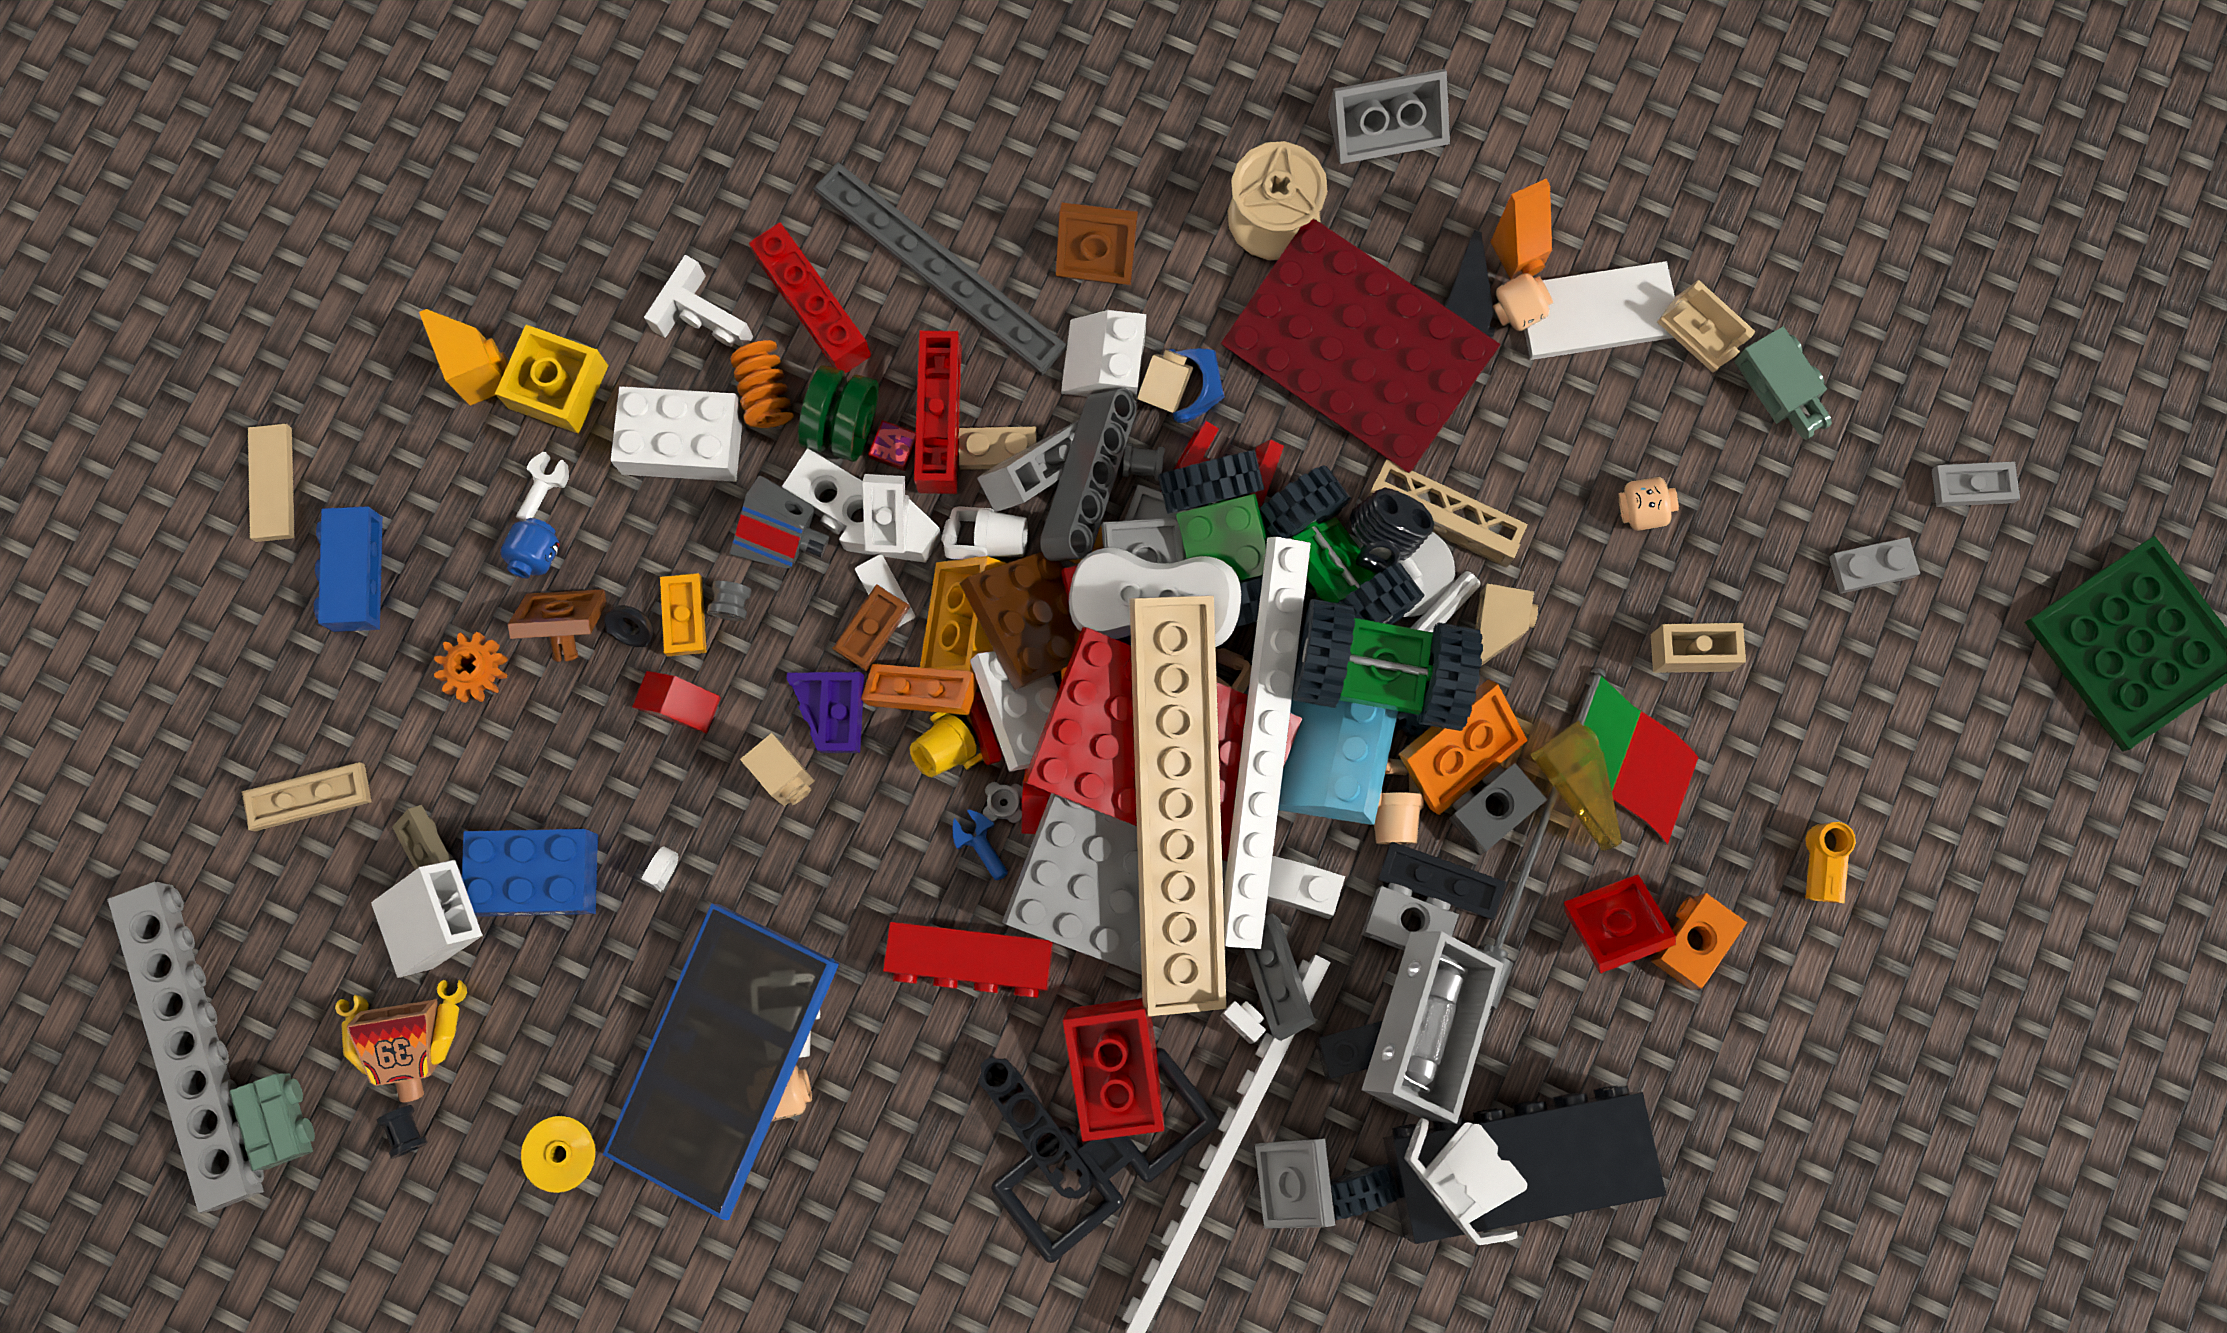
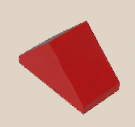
M646 671L632 708L707 734L721 697L676 676Z

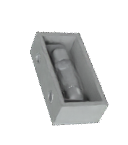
M1442 931L1410 932L1362 1091L1428 1121L1457 1124L1504 964Z

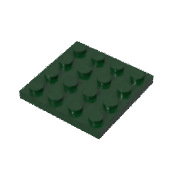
M2156 536L2147 539L2024 622L2122 752L2132 749L2227 683V628Z

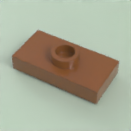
M876 584L832 649L867 672L910 609L909 604Z

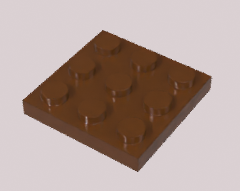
M1042 552L969 576L959 583L1014 690L1060 673L1061 669L1068 666L1081 633L1073 623L1070 615L1069 601L1061 573L1064 568L1060 561L1051 562L1047 560Z

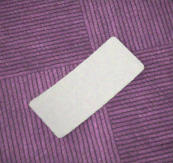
M880 554L855 568L868 595L877 584L909 604L883 555ZM911 607L898 627L915 618Z

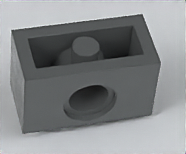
M1516 763L1506 770L1499 765L1482 779L1487 786L1476 796L1469 790L1452 804L1457 812L1448 819L1479 855L1489 850L1547 800ZM1487 797H1496L1502 802L1504 810L1501 816H1494L1487 811L1485 806Z

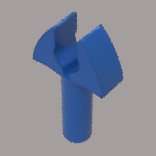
M967 810L977 825L975 830L977 836L973 837L971 834L964 833L960 824L954 818L953 839L956 848L960 850L965 845L973 847L994 880L1003 879L1008 874V870L987 840V831L995 826L994 823L978 812Z

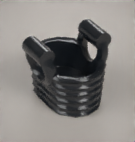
M1384 487L1376 490L1366 500L1358 504L1356 508L1352 509L1350 516L1352 531L1360 543L1363 544L1356 558V565L1378 574L1382 573L1386 568L1394 566L1398 561H1404L1411 557L1420 548V545L1424 543V540L1428 539V536L1432 534L1434 529L1432 515L1424 504L1404 493ZM1384 547L1391 551V555L1385 560L1369 552L1375 548Z

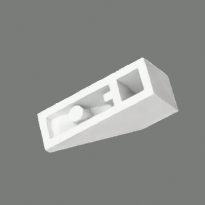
M1272 856L1267 900L1330 919L1334 916L1345 876L1304 863ZM1222 860L1223 886H1225L1227 862Z

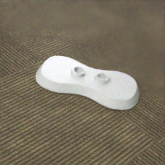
M1109 547L1087 554L1078 564L1071 582L1069 608L1072 621L1078 630L1081 631L1082 627H1087L1111 638L1119 639L1131 635L1129 598L1214 596L1215 647L1223 644L1234 631L1240 612L1241 589L1238 576L1232 567L1214 557L1199 556L1179 562L1162 564L1146 561L1123 549Z

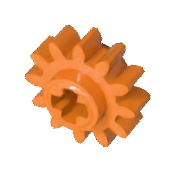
M476 632L472 636V641L464 634L458 633V645L454 646L449 642H444L443 647L448 651L447 656L434 657L437 663L444 666V669L437 671L434 677L446 682L442 687L443 692L448 695L456 693V698L461 702L466 703L470 698V694L476 700L483 702L485 698L483 691L485 689L494 693L499 692L497 685L493 682L495 678H507L508 675L498 669V665H503L508 659L504 655L496 653L500 646L494 640L486 642L485 636L481 633ZM470 662H473L472 664L475 665L476 668L473 672L469 673V670H467L465 667Z

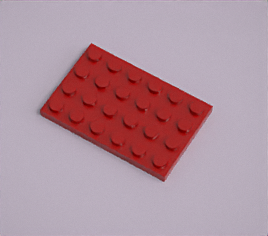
M1082 627L1023 782L1137 827L1131 646L1090 628ZM1216 682L1222 860L1228 862L1248 695ZM1292 713L1289 716L1283 769L1302 721L1301 717Z

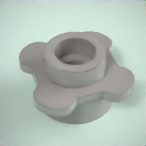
M997 782L988 784L985 789V793L988 796L987 806L983 810V815L992 822L996 819H1007L1010 823L1019 822L1022 818V811L1020 810L1022 786L1019 784H1013L1012 786L999 785ZM1002 799H1006L1008 801V804L1006 806L1000 805V801Z

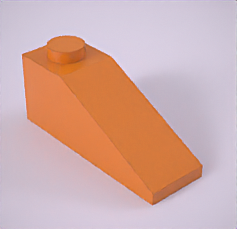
M1547 178L1511 194L1490 241L1510 280L1524 273L1534 276L1542 271L1552 251L1550 184Z

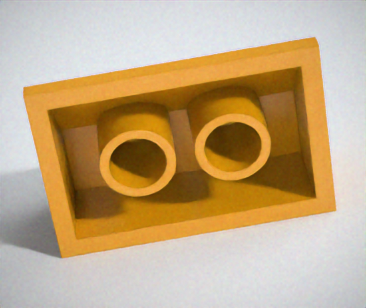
M989 556L936 562L920 668L971 671L974 673L970 659L978 653L994 651L959 583L969 576L1007 563Z

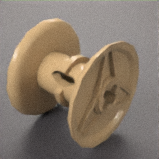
M1285 141L1267 142L1249 150L1237 163L1231 180L1233 197L1228 208L1229 229L1237 244L1251 255L1266 260H1278L1301 226L1308 224L1313 218L1321 222L1320 210L1323 207L1328 192L1326 173L1318 159L1304 147Z

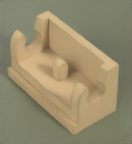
M1699 280L1677 295L1657 321L1659 325L1711 372H1715L1720 366L1733 359L1740 352L1737 348L1748 341L1755 333V330Z

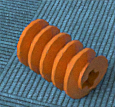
M772 340L747 344L737 349L730 358L732 366L736 368L734 377L739 382L737 390L739 395L742 396L740 400L741 407L746 411L743 415L746 424L752 427H777L787 423L794 417L793 413L781 412V410L788 408L791 403L789 398L778 397L788 390L786 384L774 383L781 380L784 374L783 370L771 369L781 363L779 356L768 355L777 349L776 342Z

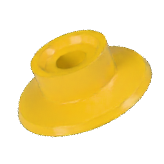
M566 1116L550 1117L536 1124L527 1134L521 1149V1164L525 1175L532 1184L547 1192L559 1193L577 1187L587 1178L595 1161V1144L590 1132L582 1123ZM559 1146L566 1150V1158L562 1162L555 1155Z

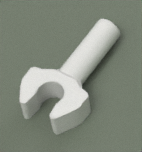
M542 452L531 459L527 470L532 474L534 483L516 515L517 519L526 521L528 518H533L549 489L553 487L564 488L569 480V470L564 460L558 462L552 474L545 475L544 471L550 462V456L546 452Z

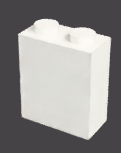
M455 860L419 867L371 902L397 978L434 969L483 936Z

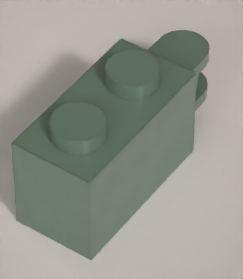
M1784 326L1748 346L1736 358L1734 363L1776 424L1788 418L1797 433L1805 440L1811 438L1814 435V431L1818 428L1826 429L1831 426V417L1818 399L1827 390L1824 385L1823 376L1816 367L1810 365L1802 353L1800 342L1795 336L1790 335ZM1803 408H1806L1810 414L1807 418L1802 412Z

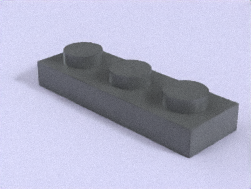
M1271 913L1264 920L1261 949L1244 948L1272 1036L1282 1041L1316 1022L1280 918Z

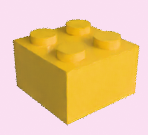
M526 324L495 395L510 410L579 434L609 365L597 349Z

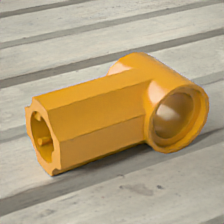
M1842 822L1817 824L1807 832L1805 839L1806 847L1810 853L1805 899L1844 903L1848 858L1856 844L1855 834L1847 824ZM1828 831H1831L1836 838V846L1833 851H1830L1824 842L1825 834Z

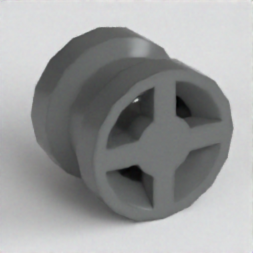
M714 581L711 588L714 598L713 602L707 607V614L724 620L745 621L747 611L744 609L745 601L751 596V588L734 582Z

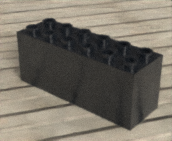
M1613 1085L1593 1089L1595 1097L1588 1098L1587 1093H1571L1553 1097L1555 1105L1547 1106L1546 1101L1538 1102L1536 1100L1514 1104V1112L1508 1114L1505 1113V1109L1497 1110V1108L1473 1112L1474 1120L1466 1122L1482 1126L1498 1146L1497 1155L1499 1158L1512 1163L1527 1182V1189L1471 1221L1469 1224L1476 1232H1482L1667 1196L1643 1092H1629L1628 1085ZM1459 1117L1457 1124L1432 1121L1434 1128L1427 1129L1418 1156V1160L1425 1169L1459 1128L1466 1123L1464 1122V1117ZM1409 1124L1392 1128L1393 1136L1383 1137L1388 1164L1390 1165L1400 1195V1199H1397L1396 1203L1403 1237L1414 1244L1465 1235L1404 1159L1417 1125Z

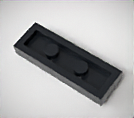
M1395 842L1389 843L1377 881L1388 885L1389 883L1404 886L1412 890L1414 894L1425 898L1432 897L1449 903L1451 907L1491 921L1495 920L1507 883L1498 878Z

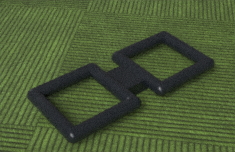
M1156 1048L1158 1068L1200 1120L1150 1162L1129 1136L1091 1140L1083 1146L1070 1128L1066 1126L1060 1127V1130L1089 1169L1092 1176V1185L1104 1200L1052 1242L1012 1191L1015 1185L1039 1167L1030 1153L992 1183L991 1189L993 1194L1046 1262H1056L1122 1207L1124 1198L1110 1178L1128 1163L1144 1182H1152L1218 1127L1220 1123L1218 1115L1165 1049ZM1051 1134L1037 1146L1038 1153L1045 1158L1051 1157L1059 1150V1140L1055 1135Z

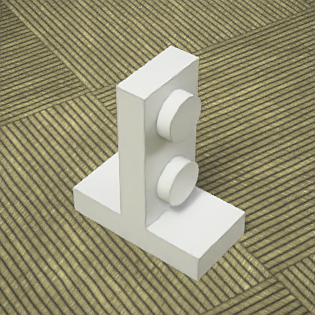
M685 255L644 316L651 330L666 338L678 318L681 317L686 323L699 329L703 325L712 330V335L727 346L732 347L733 343L740 347L749 344L753 335L747 323L695 295V292L706 276L699 263Z

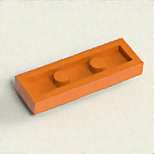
M872 664L861 700L868 706L969 715L978 682L975 674L971 671Z

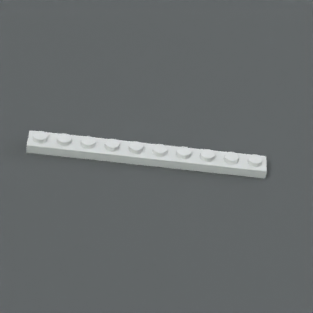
M1281 537L1267 538L1223 894L1225 946L1261 949L1311 545L1309 542Z
M1317 955L1313 956L1310 962L1303 959L1297 969L1309 1005L1331 963ZM1267 1032L1265 1033L1255 1055L1261 1057L1255 1072L1247 1070L1238 1086L1237 1092L1243 1096L1236 1110L1228 1107L1218 1127L1224 1133L1217 1147L1211 1144L1208 1146L1199 1164V1167L1205 1171L1198 1185L1190 1182L1180 1202V1205L1186 1207L1179 1223L1171 1220L1163 1235L1161 1243L1167 1247L1160 1261L1152 1258L1141 1281L1148 1285L1141 1299L1139 1300L1133 1296L1123 1315L1122 1320L1128 1323L1125 1333L1146 1332L1294 1035L1279 1041Z

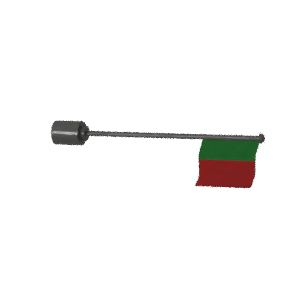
M1594 668L1590 672L1593 676L1495 944L1494 946L1485 944L1483 950L1476 949L1504 964L1491 1010H1497L1513 967V962L1507 959L1509 953L1503 950L1502 946L1569 764L1598 792L1642 820L1660 837L1665 845H1668L1699 758L1677 734L1626 700L1605 680L1606 673L1602 668Z

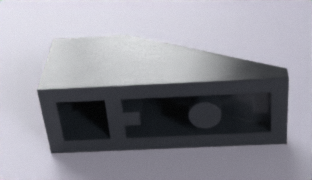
M1474 230L1446 308L1493 338L1496 328L1489 326L1494 311L1482 232Z

